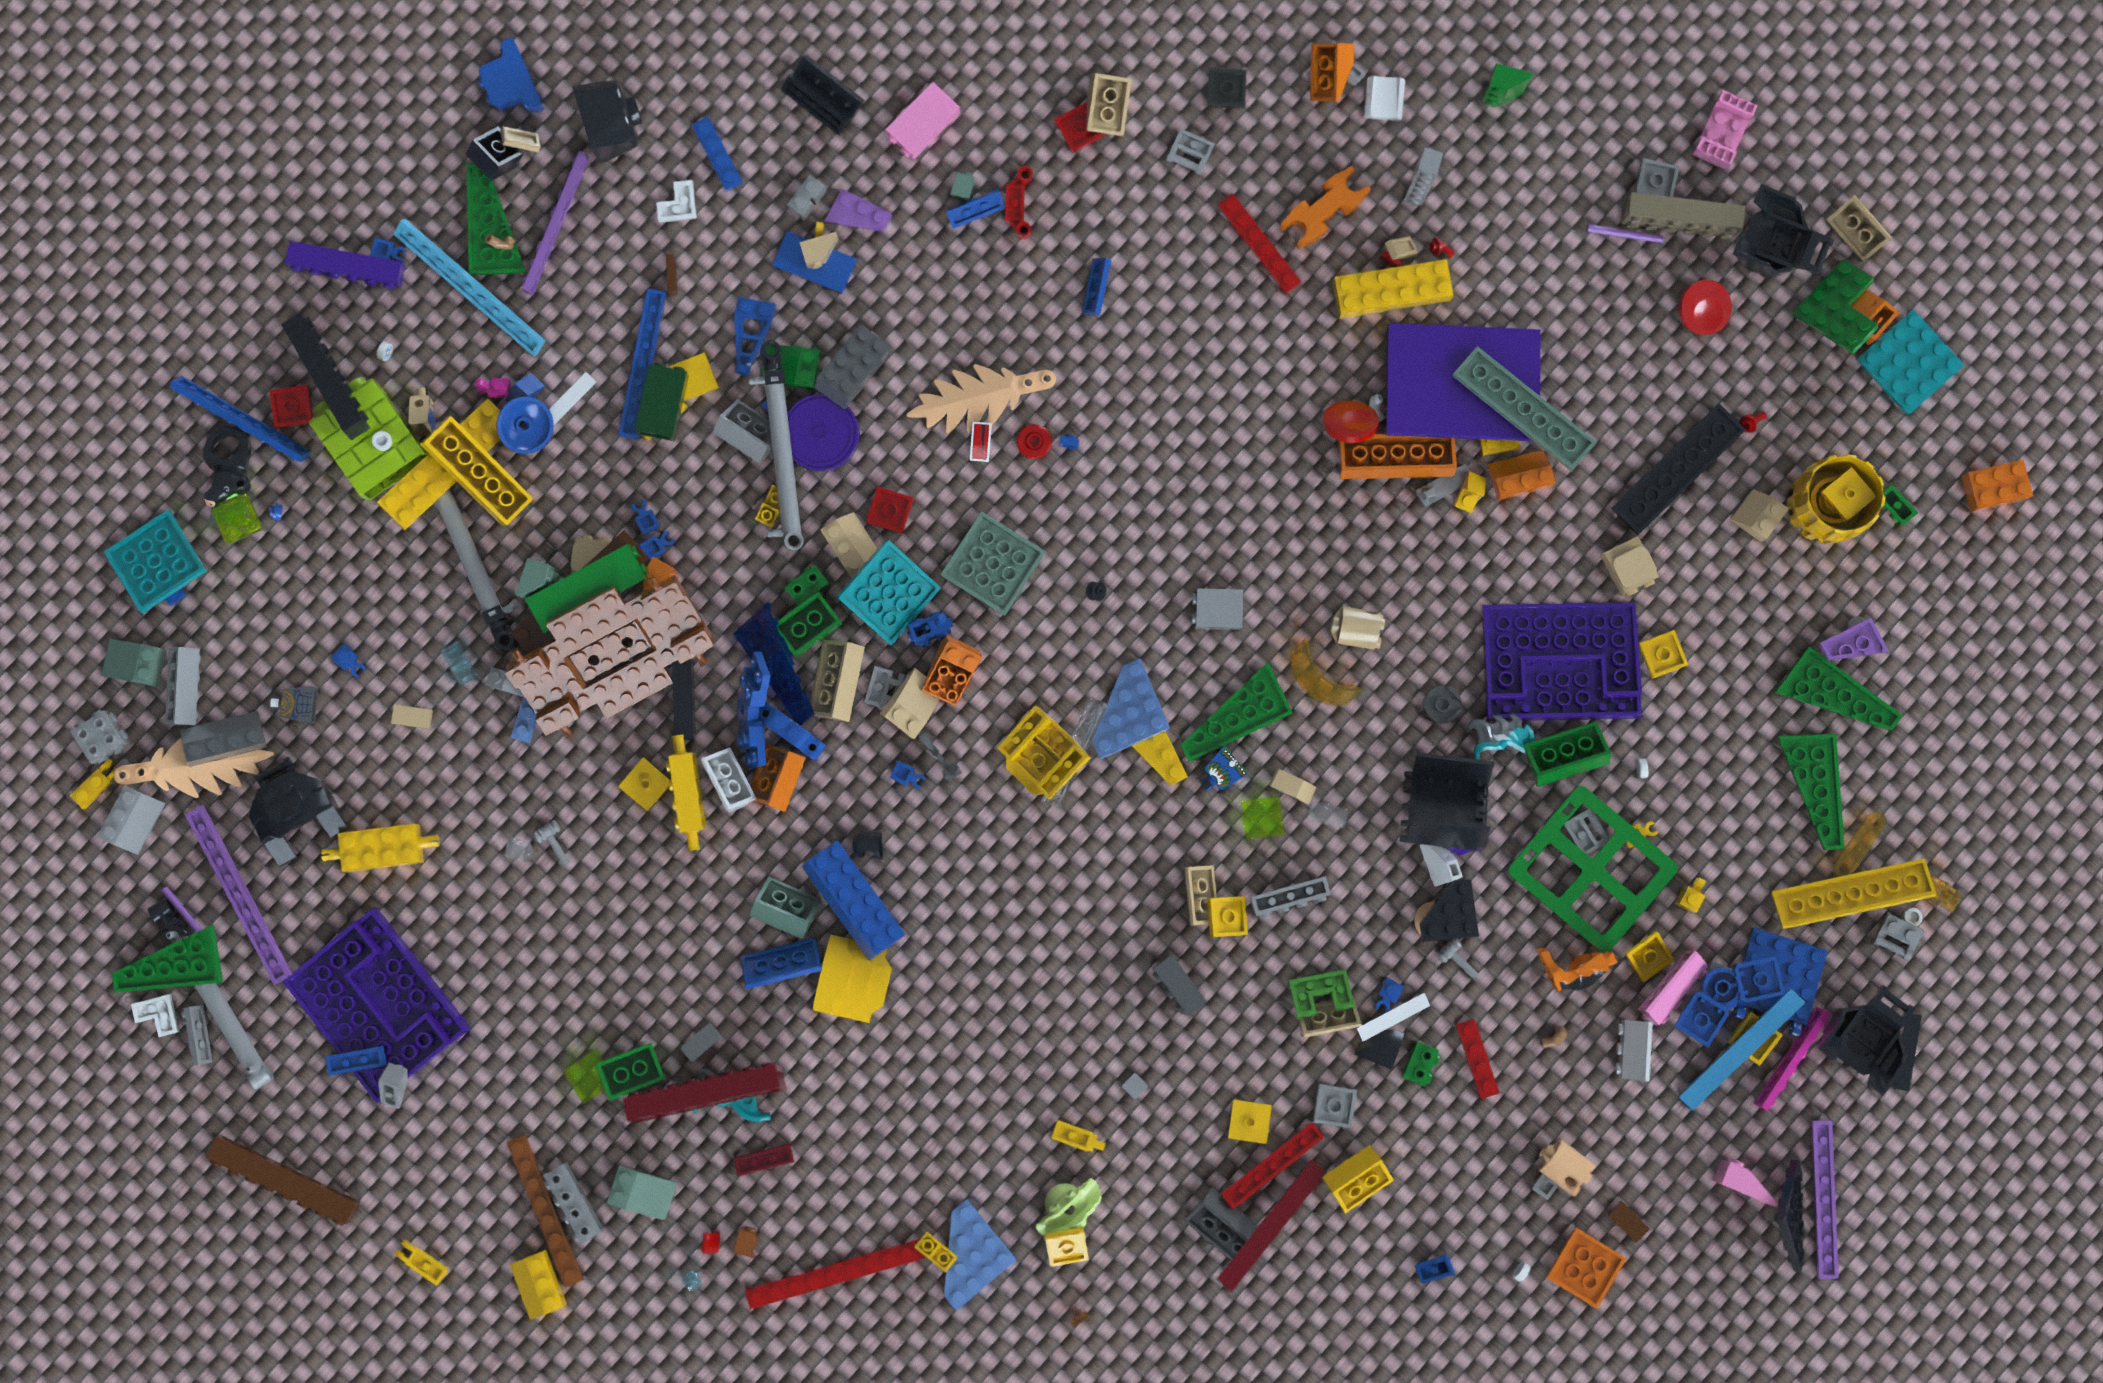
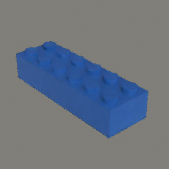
M838 840L810 858L802 866L869 961L905 935Z

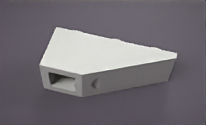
M1419 844L1434 887L1463 877L1457 859L1446 847Z

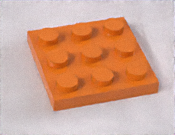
M1574 1227L1546 1278L1598 1309L1627 1258Z

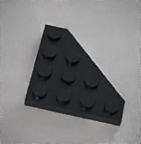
M1790 1160L1789 1168H1786V1181L1782 1184L1783 1194L1778 1200L1779 1210L1775 1213V1224L1779 1226V1235L1783 1238L1784 1250H1787L1788 1262L1791 1263L1793 1271L1802 1272L1805 1248H1803L1802 1239L1804 1237V1221H1802L1801 1209H1804L1800 1181H1803V1172L1799 1160Z

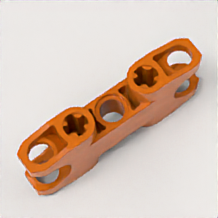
M1352 166L1335 174L1322 185L1321 188L1326 194L1310 206L1306 200H1303L1291 210L1290 214L1280 224L1279 227L1283 231L1292 225H1300L1304 229L1305 235L1296 245L1299 250L1316 242L1329 230V227L1324 222L1339 210L1345 216L1349 215L1370 193L1371 188L1368 185L1359 191H1351L1347 188L1346 180L1355 171Z

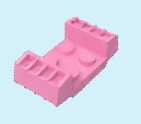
M1722 90L1692 155L1727 171L1737 153L1736 149L1758 105Z

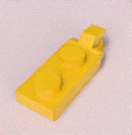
M1057 1120L1051 1139L1084 1151L1093 1152L1094 1148L1103 1151L1106 1145L1105 1142L1097 1140L1098 1135L1094 1134V1132Z

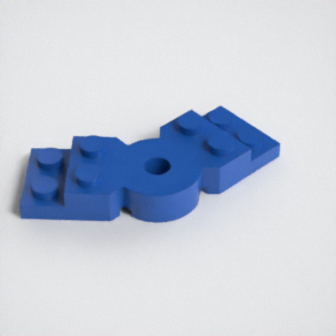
M754 652L753 659L749 662V667H743L742 675L739 676L741 691L737 700L739 730L736 735V743L739 745V750H747V753H745V763L748 764V769L766 765L764 726L762 721H758L759 707L765 706L771 675L762 652Z
M1771 956L1735 963L1731 970L1724 967L1709 970L1702 978L1701 991L1692 993L1674 1026L1701 1044L1709 1047L1729 1016L1727 1006L1732 1005L1738 999L1747 1003L1785 994L1777 957ZM1720 982H1724L1726 989L1720 993L1717 990V985Z

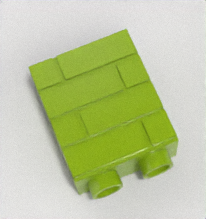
M359 377L349 383L353 390L351 395L359 400L361 404L360 410H364L369 417L367 422L371 427L370 429L351 441L340 428L325 401L319 403L313 409L316 417L308 422L359 496L369 502L401 480L428 453L420 445V441L383 388L373 378L366 381L364 377ZM378 431H385L392 437V446L386 451H380L372 444V437Z

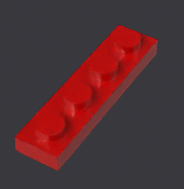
M1475 1019L1456 1024L1455 1026L1480 1099L1499 1094Z

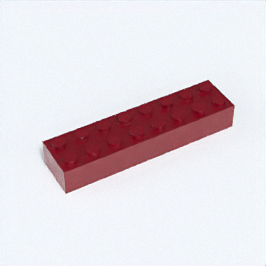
M768 1062L761 1064V1068H754V1066L742 1068L743 1072L727 1071L721 1077L709 1075L705 1076L703 1081L691 1079L685 1081V1085L673 1083L666 1085L667 1089H659V1087L647 1089L648 1093L645 1094L644 1092L629 1093V1097L623 1098L627 1122L639 1123L787 1090L783 1067L776 1063Z

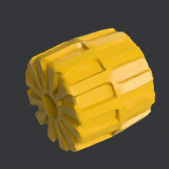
M1846 454L1841 457L1833 455L1815 462L1790 487L1793 490V495L1787 499V508L1792 509L1793 515L1790 516L1794 528L1800 526L1802 528L1801 534L1810 541L1818 539V542L1821 544H1834L1858 536L1874 524L1879 518L1878 513L1885 504L1886 497L1883 495L1884 483L1882 477L1877 475L1873 465L1868 461L1864 462L1858 459L1855 455ZM1852 467L1877 497L1845 522L1822 495L1821 491Z

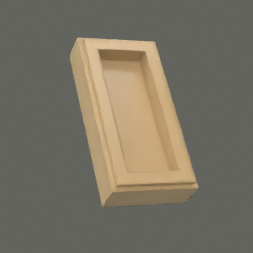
M502 127L500 131L502 144L505 146L539 152L541 148L537 133Z
M1410 236L1389 240L1385 243L1392 260L1411 257L1418 253Z
M394 705L391 724L430 729L433 710Z

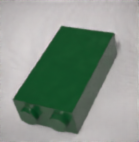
M661 363L649 364L635 426L637 435L675 442L689 378L684 368L674 367L672 369L667 368L666 365Z

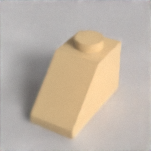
M836 232L800 242L807 268L817 269L827 262L838 242Z

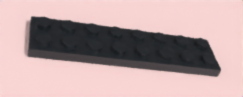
M1718 403L1610 509L1638 536L1746 429Z

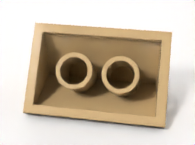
M1856 195L1826 219L1863 262L1892 239L1890 234Z
M1214 865L1185 867L1184 877L1189 926L1209 924L1207 899L1217 898Z
M1333 1000L1314 1003L1316 1015L1298 1019L1302 1037L1362 1026L1356 1005L1354 1008L1335 1011Z

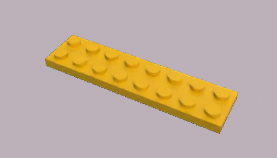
M489 399L485 400L460 424L487 453L501 441L496 429L500 410ZM428 454L391 488L377 504L405 531L457 481Z
M1925 858L1776 890L1771 893L1782 930L1931 898L1937 894Z

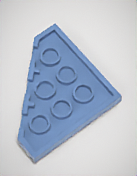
M1141 659L1122 666L1092 740L1099 759L1108 757L1171 729Z
M968 1199L952 1211L948 1249L958 1259L946 1272L944 1296L957 1311L1017 1259Z

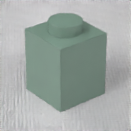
M965 171L956 173L951 190L952 199L963 202L971 199L975 186V177L971 173Z

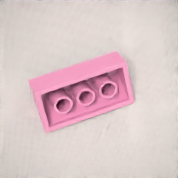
M1686 951L1637 1010L1655 1025L1665 1024L1670 1018L1669 1013L1672 1009L1676 1010L1683 1002L1681 1000L1685 994H1690L1695 987L1693 984L1696 980H1701L1707 973L1706 968L1708 964L1696 951Z

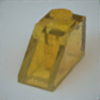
M1931 875L1937 894L1935 897L1927 899L1954 913L1962 896L1948 882Z

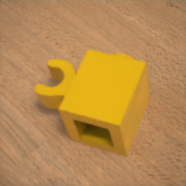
M1696 878L1692 887H1683L1675 904L1690 913H1697L1705 898V895L1700 893L1706 881Z

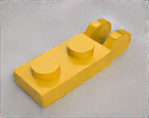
M111 759L104 762L99 769L93 772L70 795L83 810L87 809L113 783L116 769L108 777L104 774L114 763Z
M403 1239L401 1244L410 1250L412 1254L408 1257L400 1250H396L394 1254L404 1261L408 1267L438 1286L449 1268L419 1247Z

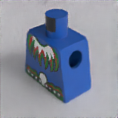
M1224 746L1204 768V772L1208 776L1200 784L1206 791L1215 785L1221 791L1244 778L1248 773Z

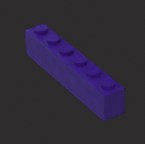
M292 241L289 242L285 261L290 270L295 272L305 270L309 271V274L316 276L327 274V277L332 279L343 277L349 282L357 283L359 280L364 281L366 285L376 286V284H380L384 288L394 290L395 287L401 288L406 267L400 261Z

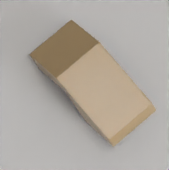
M1278 768L1269 784L1270 787L1279 792L1290 795L1308 805L1316 790V787Z

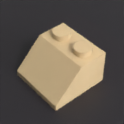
M1753 489L1730 520L1758 541L1763 542L1769 537L1789 508L1774 497Z

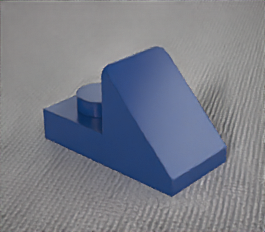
M1440 1254L1434 1259L1414 1265L1421 1284L1456 1274L1450 1258L1446 1254Z

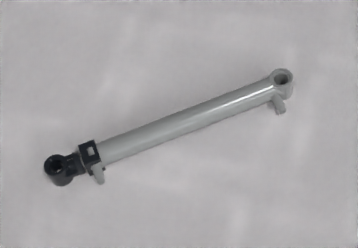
M768 340L760 348L763 371L765 372L762 373V377L749 379L750 385L764 384L766 391L782 529L767 531V537L783 536V546L789 551H794L802 547L803 537L785 398V380L783 370H779L782 369L780 345L774 340ZM766 346L774 347L775 354L768 355L765 351ZM790 536H795L798 540L795 547L790 546L788 543Z
M449 489L436 501V505L483 611L482 615L485 622L490 626L495 645L503 651H512L517 645V640L511 635L512 630L507 621L506 614L517 609L518 604L513 603L505 607L500 605L453 493ZM509 636V644L503 646L502 639Z
M167 898L148 908V913L156 924H163L160 927L163 932L161 935L168 946L190 936L184 924H180L178 918H172L176 912ZM216 983L194 985L247 1073L246 1077L251 1086L257 1090L274 1079L273 1073L262 1061Z

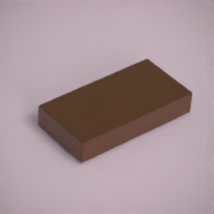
M666 254L668 293L670 296L677 295L676 259L673 254Z
M1622 1201L1607 1214L1636 1243L1650 1230Z

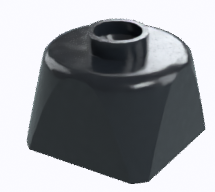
M609 80L572 86L591 149L600 164L616 158L639 145L636 126L643 124L634 96L626 98L619 81Z

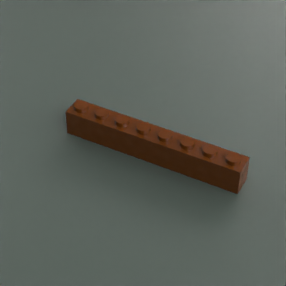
M223 1135L215 1137L205 1157L211 1160L210 1163L217 1167L222 1165L228 1168L227 1171L237 1176L241 1174L245 1176L246 1181L256 1184V1182L263 1185V1189L269 1192L276 1191L280 1193V1197L289 1201L293 1199L302 1208L308 1209L310 1207L316 1210L315 1214L321 1217H326L327 1215L333 1218L332 1221L341 1226L351 1223L361 1202Z

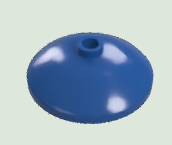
M526 396L517 397L507 402L500 410L496 422V429L501 442L508 449L520 454H530L542 449L549 442L554 428L553 417L547 406L538 399ZM524 421V426L520 428L519 422Z

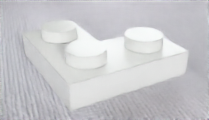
M692 180L673 182L674 201L656 202L659 223L697 219Z
M171 994L131 1004L135 1023L154 1019L158 1037L180 1032Z

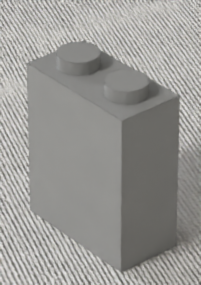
M1197 588L1196 593H1193L1192 605H1196V612H1192V624H1195V629H1242L1243 590Z

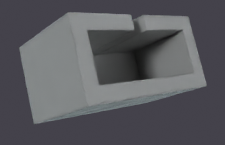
M809 175L787 204L789 211L805 221L814 209L813 203L817 205L827 192L825 185Z

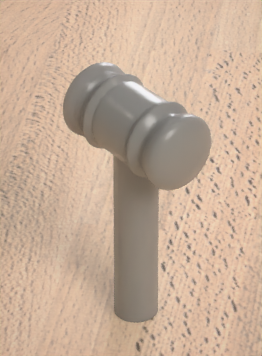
M552 820L551 823L541 827L538 831H534L533 835L539 843L547 839L561 864L565 866L570 862L554 837L556 832H560V826L555 820Z
M1458 939L1448 941L1440 949V952H1437V957L1445 963L1448 959L1452 958L1475 980L1479 974L1456 952L1458 948L1462 947L1461 942Z

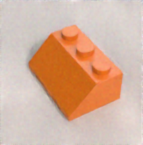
M1543 450L1487 464L1497 501L1550 488L1556 484L1551 464Z
M766 744V765L756 769L750 784L756 797L753 801L785 812L803 768L805 757Z

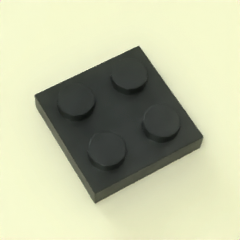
M1209 68L1207 107L1245 109L1247 70Z

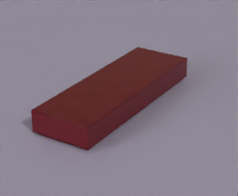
M791 1143L733 1157L737 1177L795 1162Z

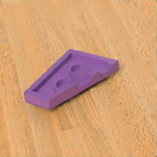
M841 189L824 222L884 232L892 218V213Z
M1872 618L1819 643L1827 661L1889 652Z

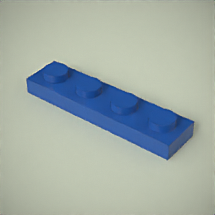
M707 116L691 124L726 192L743 184L709 117Z

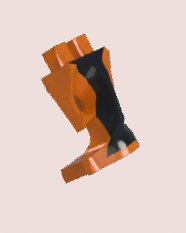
M1545 948L1536 949L1545 968V973L1556 992L1564 989L1576 991L1593 985L1605 972H1609V966L1617 963L1613 952H1592L1577 956L1571 962L1568 969L1564 971L1553 961L1549 951H1546Z

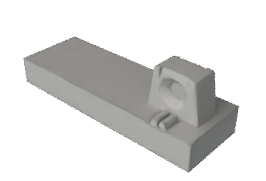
M1466 463L1456 469L1454 477H1440L1415 491L1424 508L1461 488L1468 471H1470Z
M204 1005L184 1008V1012L181 1015L183 1024H186L193 1066L213 1063Z

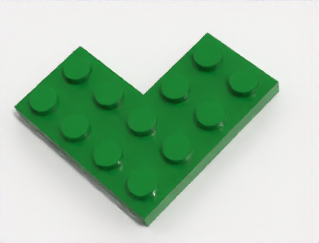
M1843 259L1793 311V316L1853 355L1878 329L1876 322L1851 307L1874 282V278Z

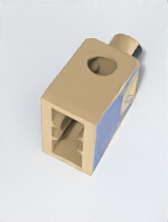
M417 388L416 396H411L409 401L408 423L416 436L429 435L435 429V406L430 396H428L427 388Z

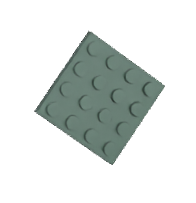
M981 511L940 576L998 613L1006 616L1046 551Z

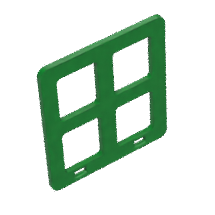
M1577 786L1508 868V873L1511 877L1603 953L1610 952L1678 871V866L1672 859L1584 786ZM1570 803L1574 808L1568 815L1562 813ZM1582 804H1585L1614 829V834L1593 858H1590L1560 831ZM1627 841L1659 868L1638 895H1634L1605 870L1606 864ZM1547 844H1552L1581 869V873L1560 897H1556L1527 872V868ZM1532 849L1535 854L1527 861L1523 857ZM1592 881H1596L1625 906L1624 912L1605 934H1600L1571 908Z

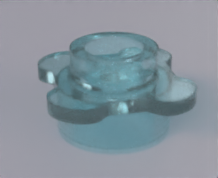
M689 1271L688 1274L684 1275L683 1283L688 1290H698V1287L702 1286L701 1279L696 1273Z

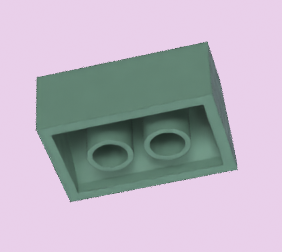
M527 558L515 595L525 600L562 580L565 574L549 564Z
M768 876L754 901L750 916L803 939L821 899Z

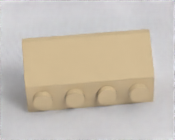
M854 512L840 517L820 529L851 579L877 550L874 542Z
M823 640L808 715L849 722L865 647L850 642Z

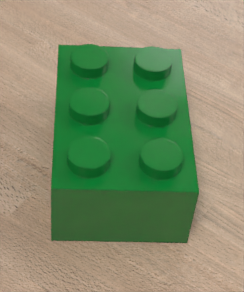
M818 591L772 626L793 655L798 658L843 624Z
M652 1043L595 1064L608 1102L665 1080Z

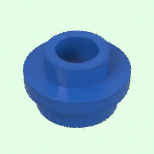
M275 502V506L270 507V517H273V521L281 520L283 505H278V502Z

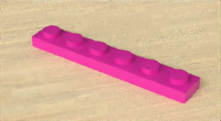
M1815 1008L1808 1024L1804 1025L1800 1036H1797L1754 1103L1756 1106L1766 1111L1774 1106L1778 1094L1785 1089L1789 1077L1796 1072L1797 1065L1807 1055L1808 1048L1816 1041L1819 1031L1827 1024L1831 1013L1822 1008Z

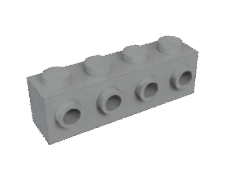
M186 647L169 648L165 725H196L198 718L196 709L199 699L197 690L200 680L198 673L201 661L200 649Z
M1326 876L1253 896L1249 899L1254 916L1259 915L1261 919L1271 916L1270 912L1278 910V913L1290 911L1289 907L1293 905L1300 908L1308 906V901L1315 900L1316 903L1327 900L1326 896L1331 895Z
M567 1162L543 1175L545 1178L543 1182L546 1188L552 1190L554 1203L563 1210L564 1214H562V1217L567 1225H571L573 1229L572 1235L577 1242L580 1241L582 1244L605 1231Z

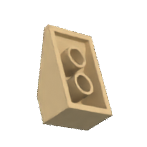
M1090 73L1086 131L1124 136L1132 79Z
M916 668L911 671L879 713L912 739H915L925 726L940 700L922 691L926 676Z

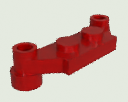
M1022 166L1018 170L1017 177L1010 184H1006L1005 223H1009L1021 239H1027L1031 234V226L1029 223L1024 222L1025 186L1032 179L1033 172L1030 167Z

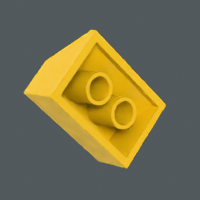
M1371 1145L1361 1149L1357 1154L1345 1160L1322 1177L1345 1213L1394 1181L1382 1159Z
M547 1249L510 1264L530 1319L548 1314L567 1305Z

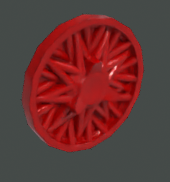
M1027 425L1021 429L1017 436L1018 450L1028 459L1036 460L1043 458L1051 449V434L1041 425Z

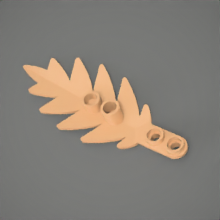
M975 364L973 368L982 380L980 382L966 373L952 370V374L961 388L935 379L934 384L942 397L933 394H919L923 404L908 412L906 416L911 418L927 417L926 427L930 428L947 414L946 433L949 434L960 423L968 410L966 433L969 434L972 431L973 422L981 420L988 405V423L993 425L1004 411L1009 399L1010 409L1013 410L1018 403L1020 395L1052 388L1055 385L1056 376L1050 370L1015 376L1008 369L1001 368L1003 377L991 369ZM1048 376L1050 378V381L1045 382L1043 380V377ZM1030 380L1032 385L1026 386L1025 381Z
M180 738L165 755L164 748L161 747L156 751L151 761L118 767L115 770L114 778L120 785L154 780L165 791L170 790L167 784L169 782L178 790L198 798L199 794L191 781L192 779L203 788L222 795V791L213 774L231 785L242 787L243 785L235 769L246 773L258 774L260 772L255 763L272 757L274 752L256 750L189 767L186 762L182 739ZM141 769L144 770V774L142 776L139 773ZM122 772L126 774L124 779L121 778Z

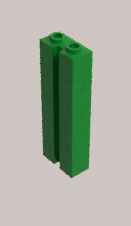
M626 544L526 598L525 600L542 632H550L546 625L548 621L615 586L620 594L648 579L647 574L649 572L644 563H639L637 559L639 553L635 546L631 547L630 544Z

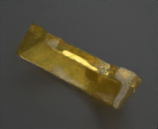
M1305 637L1291 652V664L1297 683L1302 690L1306 691L1316 701L1327 705H1348L1362 689L1360 687L1357 688L1354 684L1349 687L1339 685L1324 676L1312 660L1309 651L1312 645L1308 642L1309 639Z

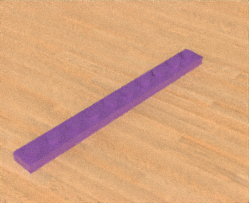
M204 805L198 806L185 816L274 985L278 984L293 974Z

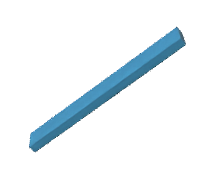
M1790 988L1679 1095V1098L1693 1111L1805 1002Z

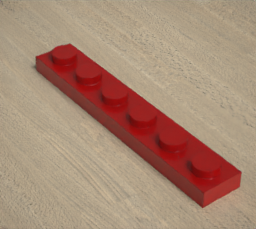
M1233 193L1217 205L1285 294L1301 284V280Z
M1311 1122L1225 1190L1221 1196L1232 1210L1321 1141L1324 1136L1314 1123Z

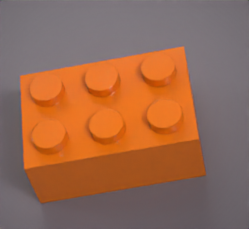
M2024 459L1968 472L1961 476L1971 513L2033 497Z

